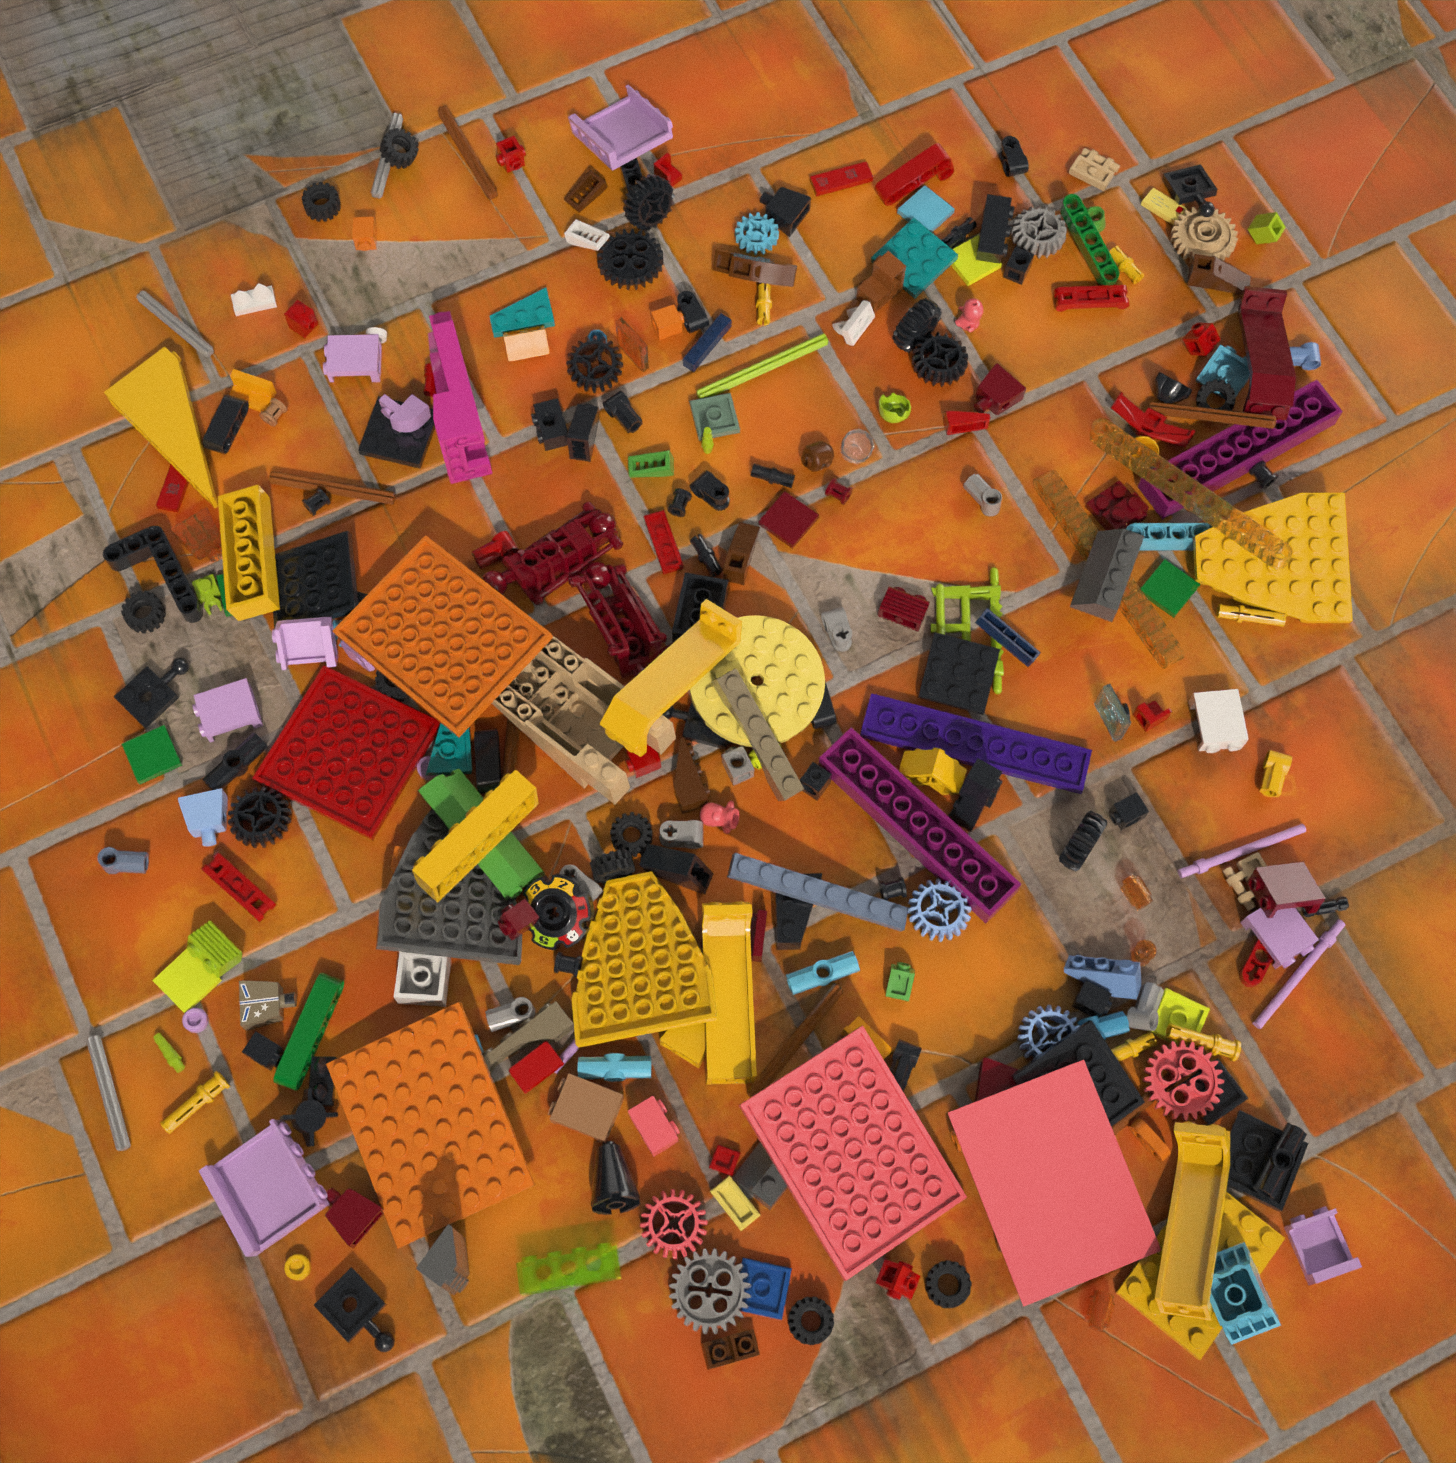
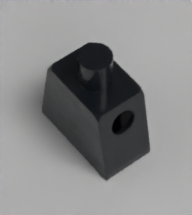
M781 187L774 196L765 191L760 198V203L766 206L767 219L773 218L774 224H778V229L790 237L809 213L811 197Z

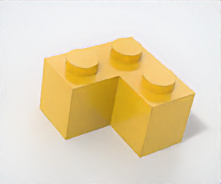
M940 748L904 751L899 772L913 785H929L941 795H960L959 792L967 769L959 764V761L950 758Z

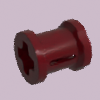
M833 478L827 486L825 495L832 496L840 500L842 505H845L852 494L853 488H847L838 483L837 479Z

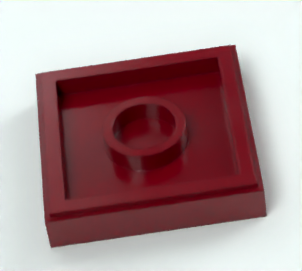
M784 491L758 521V525L793 549L819 519V514Z

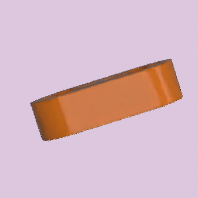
M1138 1118L1129 1126L1131 1133L1157 1161L1163 1162L1171 1154L1167 1145L1142 1119Z

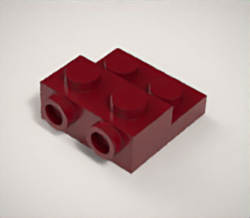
M1120 481L1114 483L1085 505L1086 509L1105 530L1126 529L1130 524L1140 523L1147 517L1149 506L1136 492L1131 494Z

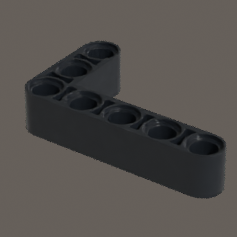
M150 526L105 547L103 558L114 571H123L154 557L184 619L189 623L201 620L203 617L201 605L169 539L161 527ZM194 607L192 611L187 612L189 608Z

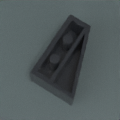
M987 194L976 260L1000 264L1002 256L1006 257L1008 244L1004 243L1005 237L1009 238L1011 231L1008 219H1012L1014 206H1011L1012 198Z
M977 758L959 792L960 796L955 801L948 817L956 824L972 832L985 807L990 808L996 799L999 788L1003 783L1000 780L1002 771Z
M813 873L804 875L821 880L823 873ZM775 892L776 950H800L814 904Z

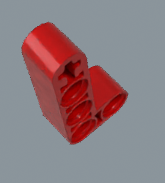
M940 143L933 144L881 179L875 185L874 190L886 206H890L935 175L940 181L950 178L954 173L952 160Z

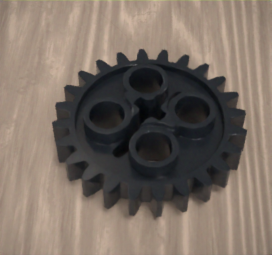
M623 229V234L621 235L616 231V237L610 236L608 241L603 244V247L599 249V254H597L600 275H604L605 281L611 280L612 286L618 283L619 289L626 285L627 290L630 289V286H634L635 290H637L639 284L645 288L646 281L652 284L653 277L658 278V272H662V265H664L663 250H661L660 243L656 244V238L650 239L649 233L643 236L642 230L635 234L634 229H631L630 233Z

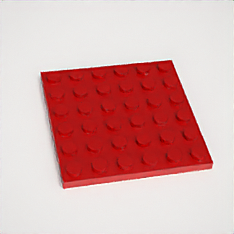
M324 665L252 779L373 840L417 768L418 762L423 758L438 733L440 722Z

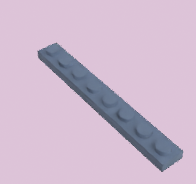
M738 853L732 855L728 878L900 932L905 929L908 907Z

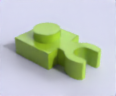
M213 574L192 581L198 600L201 604L204 603V608L208 615L212 614L210 608L213 605H217L220 611L223 610V605L217 599L221 595Z

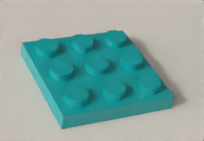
M913 218L871 257V262L873 263L878 256H883L888 251L906 265L903 290L916 299L958 259V254L918 220Z

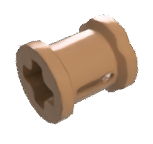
M271 398L270 405L259 416L264 422L275 427L277 419L288 409L278 399Z

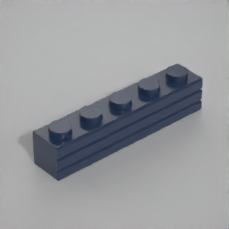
M721 313L683 358V366L694 372L731 328L732 320Z
M988 608L975 622L1027 667L1041 653Z

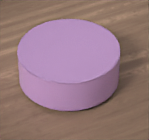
M431 756L421 758L417 764V771L420 777L425 780H432L438 776H425Z
M200 1008L187 1010L182 1018L183 1026L192 1033L202 1032L207 1027L209 1021L208 1015Z

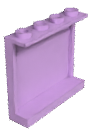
M626 85L628 97L589 118L582 120L575 113L568 116L572 133L612 171L673 138L671 120L661 114L658 108L653 107L648 99H644L637 90H634L629 85Z
M271 1119L269 1127L215 1165H206L199 1170L245 1257L259 1255L330 1205L326 1199L328 1197L326 1190L320 1184L318 1185L315 1180L314 1169L305 1162L302 1157L303 1150L297 1142L293 1141L290 1136L291 1129L285 1121Z

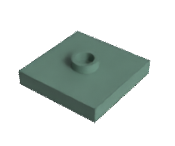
M731 393L689 401L698 441L702 440L705 427L711 428L712 438L740 433Z

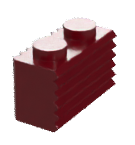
M889 586L880 605L878 616L919 632L930 602L922 595L916 594L913 596L906 593L901 587L892 588Z

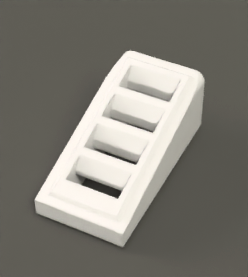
M577 219L564 233L567 243L597 251L610 237L609 233Z

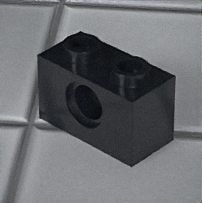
M558 398L533 404L534 413H531L533 425H538L539 431H536L539 444L543 443L545 451L567 446L568 430Z

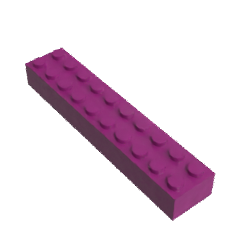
M1315 380L1295 391L1293 407H1290L1287 420H1277L1275 428L1234 424L1143 474L1138 488L1163 520L1248 473L1260 461H1265L1266 463L1335 425L1343 411L1319 381Z
M852 727L819 757L818 765L832 774L831 780L937 879L939 878L943 884L945 881H948V886L950 887L954 886L955 890L961 893V897L967 899L966 906H970L972 911L983 922L987 923L1018 892L1021 883Z

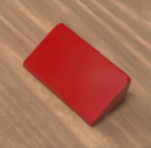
M545 1041L509 1068L508 1071L526 1094L562 1067L564 1063L549 1042Z

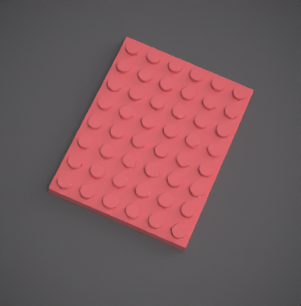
M863 1026L852 1031L739 1104L740 1109L844 1281H847L967 1198Z

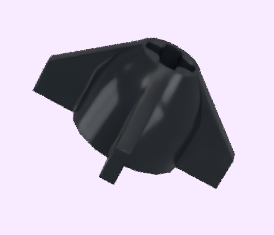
M1159 372L1155 379L1156 397L1164 403L1175 404L1187 399L1192 392L1191 388Z
M312 1088L304 1090L302 1102L293 1108L291 1115L280 1116V1121H291L294 1129L302 1133L306 1146L312 1147L314 1146V1132L323 1127L326 1119L338 1117V1112L326 1113L321 1103L312 1100Z

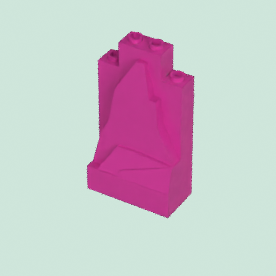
M450 311L438 312L435 315L429 316L433 332L428 333L430 359L437 394L433 395V420L450 484L490 475L492 470L484 444L485 439Z

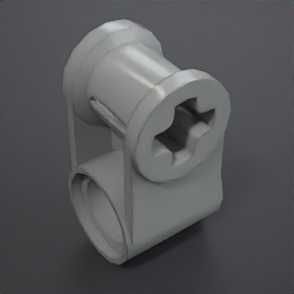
M839 607L821 613L823 626L828 633L833 648L839 652L849 650L852 644V630L844 608Z
M698 820L666 821L660 827V843L668 848L703 847V822ZM667 832H672V837H668Z
M569 864L560 870L559 874L569 876L574 874V878L581 882L580 891L582 893L589 892L593 902L603 892L595 881L587 877L576 866Z

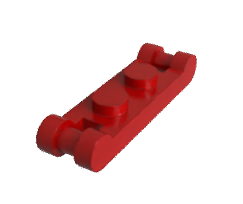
M1126 285L1075 286L1054 289V298L1057 299L1055 307L1059 312L1067 309L1117 307L1118 309H1126L1130 306L1129 299L1126 297L1128 294Z
M217 852L213 856L214 859L208 865L205 864L201 870L257 921L261 922L265 918V913L269 909L273 910L277 905ZM220 865L223 866L218 873L215 872ZM259 899L263 903L256 909L252 905Z

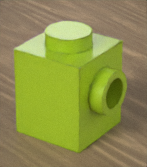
M1273 212L1256 215L1248 231L1256 244L1277 242L1286 227L1278 213Z

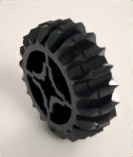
M650 174L647 177L642 176L640 181L635 180L634 187H630L631 191L626 193L627 199L623 201L625 204L623 208L624 216L630 224L638 229L650 230L652 227L656 229L657 224H663V219L668 218V212L672 211L670 207L675 204L672 200L675 197L673 194L674 189L667 180L656 174L654 176Z
M927 298L914 303L913 307L909 308L908 312L900 319L893 333V340L897 347L905 352H912L922 337L927 338L929 334L934 332L941 319V308L934 301Z
M937 332L936 336L929 334L927 338L922 337L921 341L915 345L911 363L914 366V372L918 373V378H925V384L931 381L933 386L936 383H940V386L943 387L946 382L950 386L953 381L957 382L965 374L968 366V353H966V346H962L961 340L955 341V335L949 338L947 332L944 336H940L939 332ZM931 351L932 354H930L927 358H924V356ZM952 361H956V364L949 368L948 365Z
M596 335L593 337V341H590L589 337L586 336V343L578 340L579 348L572 346L574 353H568L570 360L566 362V365L570 368L567 372L568 375H572V382L577 381L576 385L578 388L584 385V391L587 392L592 387L593 393H596L597 388L600 387L601 392H604L605 385L608 388H612L611 381L617 383V376L622 375L620 368L624 367L623 362L620 361L623 359L622 354L618 353L619 348L617 346L613 347L612 341L606 343L604 336L600 341H598ZM595 350L591 355H584L589 351ZM603 352L611 358L612 366L602 360ZM598 359L599 366L596 365V367H593L592 369L591 363L594 364V362ZM578 363L583 364V367L588 369L587 377L578 370ZM600 373L606 374L603 377L595 379V377Z
M263 786L259 792L257 787H253V793L244 790L246 796L242 798L237 795L236 798L239 802L231 803V807L234 810L228 811L231 819L227 821L229 826H232L230 831L233 835L236 834L235 838L237 841L243 840L242 843L245 846L251 843L253 848H257L260 843L263 848H266L268 841L275 845L274 838L283 839L281 831L288 832V827L285 824L291 823V819L288 816L292 812L290 808H287L289 806L287 800H283V795L281 793L277 794L275 789L268 791ZM267 803L276 806L277 814H272V812L268 811ZM243 820L252 823V832L243 828Z
M1093 811L1087 812L1060 855L1059 862L1069 870L1071 869L1075 872L1080 870L1106 828L1107 820Z

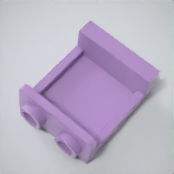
M379 334L328 336V343L324 344V354L327 357V362L323 363L324 375L328 376L329 382H334L335 376H370L372 382H381L382 344Z
M332 616L277 621L275 629H272L273 643H277L276 661L281 663L282 670H287L288 665L326 662L327 667H336L339 656L335 634L332 632L334 629Z
M247 678L193 695L195 699V704H192L196 717H200L201 724H198L199 731L202 737L206 736L210 743L215 741L214 736L252 724L254 729L263 726L252 686Z
M1259 908L1241 922L1245 930L1252 929L1274 959L1275 963L1272 966L1275 969L1281 965L1284 969L1296 961L1294 957L1300 953L1304 957L1315 949L1313 944L1319 940L1296 908L1278 910L1273 918H1267L1263 910Z
M1325 1206L1312 1211L1314 1216L1307 1219L1304 1214L1289 1219L1291 1224L1284 1227L1308 1285H1313L1362 1267L1358 1257H1352L1334 1216L1338 1213L1336 1208L1328 1211Z

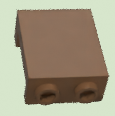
M569 1073L567 1079L563 1078L558 1087L560 1095L557 1102L553 1101L549 1108L548 1115L551 1116V1123L560 1124L595 1138L600 1143L607 1142L623 1103V1094Z

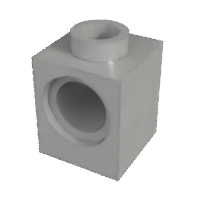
M743 746L738 748L731 747L722 754V764L733 786L754 777V767ZM738 760L741 761L743 765L740 767H734L731 763L733 761Z

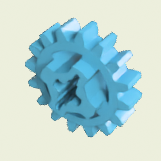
M757 212L756 216L749 213L748 219L743 216L742 222H737V228H735L736 243H740V249L746 248V253H749L751 250L754 251V255H757L758 251L765 254V249L772 251V245L776 246L777 239H779L778 224H774L773 218L768 220L767 214L760 217L759 212Z

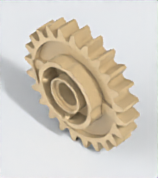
M1192 207L1190 212L1185 210L1183 215L1179 214L1178 220L1174 222L1171 231V241H1174L1173 248H1179L1177 254L1183 253V259L1189 257L1190 263L1195 254L1216 257L1224 262L1225 258H1229L1231 252L1236 247L1238 240L1236 238L1238 231L1234 230L1236 225L1230 224L1231 218H1224L1226 213L1218 214V209L1215 210L1211 217H1203L1199 215L1198 210Z

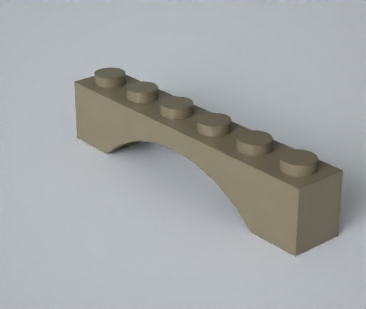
M733 669L713 680L711 683L720 699L734 716L754 749L766 780L777 800L785 801L804 790L738 670Z
M556 1001L553 1004L547 1003L539 1010L540 1014L535 1018H528L519 1026L520 1029L514 1034L508 1033L500 1040L501 1044L496 1048H489L482 1053L490 1074L501 1062L515 1052L532 1045L542 1044L545 1041L557 1043L574 1030L573 1022Z

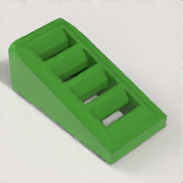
M669 450L628 456L629 477L673 476V455ZM636 462H640V470H636ZM645 462H648V469H645Z

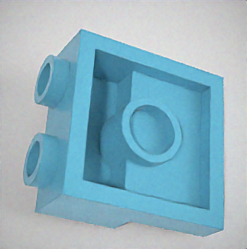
M1220 344L1197 377L1196 382L1200 385H1205L1206 382H1211L1214 379H1217V381L1224 380L1225 383L1231 385L1237 396L1250 379L1246 356L1242 358L1236 354V350L1228 345L1224 347ZM1216 391L1213 392L1225 400V397L1222 393Z

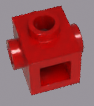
M514 135L496 143L498 154L495 157L500 167L503 166L507 173L525 166L524 157L526 152Z
M1202 322L1194 324L1191 330L1182 338L1190 355L1206 356L1221 340L1213 323Z
M885 1259L875 1283L886 1289V1295L900 1301L901 1297L912 1300L921 1276L913 1272V1266L906 1262L899 1261L895 1263Z

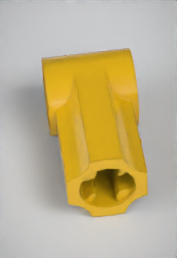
M1268 750L1263 763L1265 771L1259 792L1267 797H1279L1281 795L1285 776L1292 763V756Z

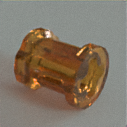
M1149 940L1139 941L1130 953L1132 961L1140 962V966L1147 965L1157 953L1156 946Z

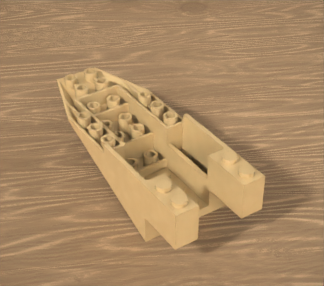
M553 636L551 641L492 704L584 789L589 784L613 804H616L630 789L626 773L611 762V759L624 746L616 740H611L605 734V728L599 725L613 697L625 686L588 658L583 659ZM663 715L652 724L647 734V744L660 754L676 739L673 723Z

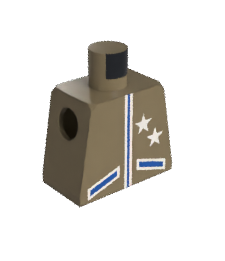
M239 981L240 1026L246 1031L283 1021L284 1008L297 1006L296 993L283 994V988L278 982Z

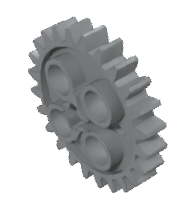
M715 1248L711 1255H709L706 1249H703V1256L701 1257L694 1251V1260L691 1261L685 1257L687 1265L685 1267L677 1265L681 1271L680 1275L672 1274L677 1280V1283L669 1284V1287L676 1290V1293L669 1295V1298L677 1300L672 1305V1308L681 1309L677 1314V1318L680 1319L686 1316L685 1326L694 1322V1331H697L700 1326H702L704 1334H707L709 1327L712 1328L714 1334L718 1333V1326L727 1331L728 1322L734 1326L737 1325L734 1319L735 1316L744 1317L740 1309L749 1308L743 1302L744 1299L751 1298V1295L745 1292V1289L750 1288L751 1284L744 1283L743 1281L749 1275L748 1273L740 1274L744 1266L742 1264L734 1266L736 1257L733 1256L727 1260L726 1251L720 1257ZM698 1270H704L706 1273L705 1280L701 1283H695L693 1279L695 1272ZM723 1273H728L731 1276L730 1283L726 1286H720L718 1283V1278ZM710 1285H712L718 1291H732V1295L726 1296L712 1293L709 1298L705 1292L689 1291L688 1288L693 1286L709 1289ZM694 1296H701L702 1305L698 1309H692L690 1306V1301ZM719 1299H725L727 1301V1309L721 1313L716 1312L715 1303Z

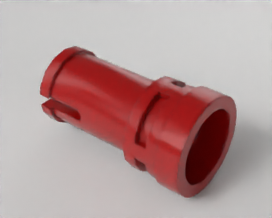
M428 363L424 366L425 384L423 393L428 397H433L437 392L432 364Z

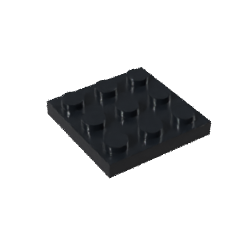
M378 396L358 449L359 454L421 469L435 430L433 409L429 408L431 417L422 427L412 432H399L392 428L390 419L381 412L382 408L379 402L381 397ZM394 400L400 406L404 403L401 401Z
M935 632L918 698L983 715L1000 649Z
M1239 1110L1229 1130L1230 1169L1227 1186L1281 1212L1309 1143L1303 1141L1295 1157L1294 1165L1288 1170L1274 1199L1264 1197L1257 1193L1253 1186L1266 1163L1267 1155L1272 1152L1282 1130ZM1276 1155V1163L1284 1167V1159Z

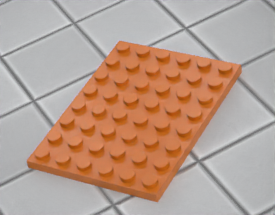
M426 535L332 631L339 639L458 738L553 638V635Z
M457 1002L326 1064L378 1200L384 1209L383 1213L397 1249L536 1185L461 1002Z

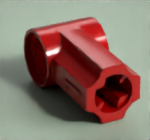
M502 531L496 534L491 542L472 551V555L480 569H483L503 559L505 556L509 557L516 554L519 548L509 532Z

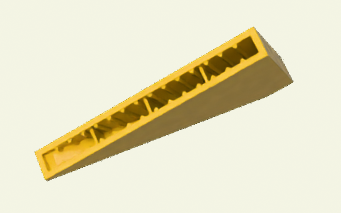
M163 347L104 393L111 405L214 508H217L218 503L184 371L180 365L182 360L176 352H170L166 347Z

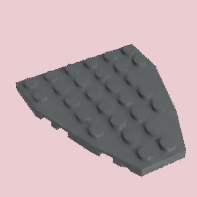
M431 807L429 813L410 838L380 902L376 949L519 965L522 954V935L512 941L509 936L502 933L498 924L502 916L501 911L509 904L515 906L517 904L516 898L505 900L501 892L478 864L438 903L417 884L412 872L414 863L420 857H426L431 852V847L440 839L443 840L449 831V828Z

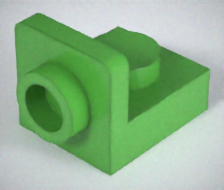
M897 962V965L891 964L886 997L909 1001L915 976V970L911 968L910 964Z

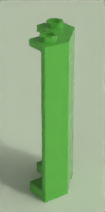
M460 769L453 770L451 776L445 777L444 774L438 775L418 790L423 799L432 807L449 830L454 824H460L466 818V813L473 806L477 807L483 801V797ZM512 832L478 863L505 900L516 898L523 891V887L527 888L534 880L546 876Z

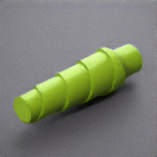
M705 427L701 447L704 453L709 454L713 449L714 443L711 428Z
M157 1033L153 1037L154 1041L159 1046L158 1048L163 1053L169 1066H173L177 1073L183 1071L185 1066L181 1061L182 1057L179 1056L161 1033Z

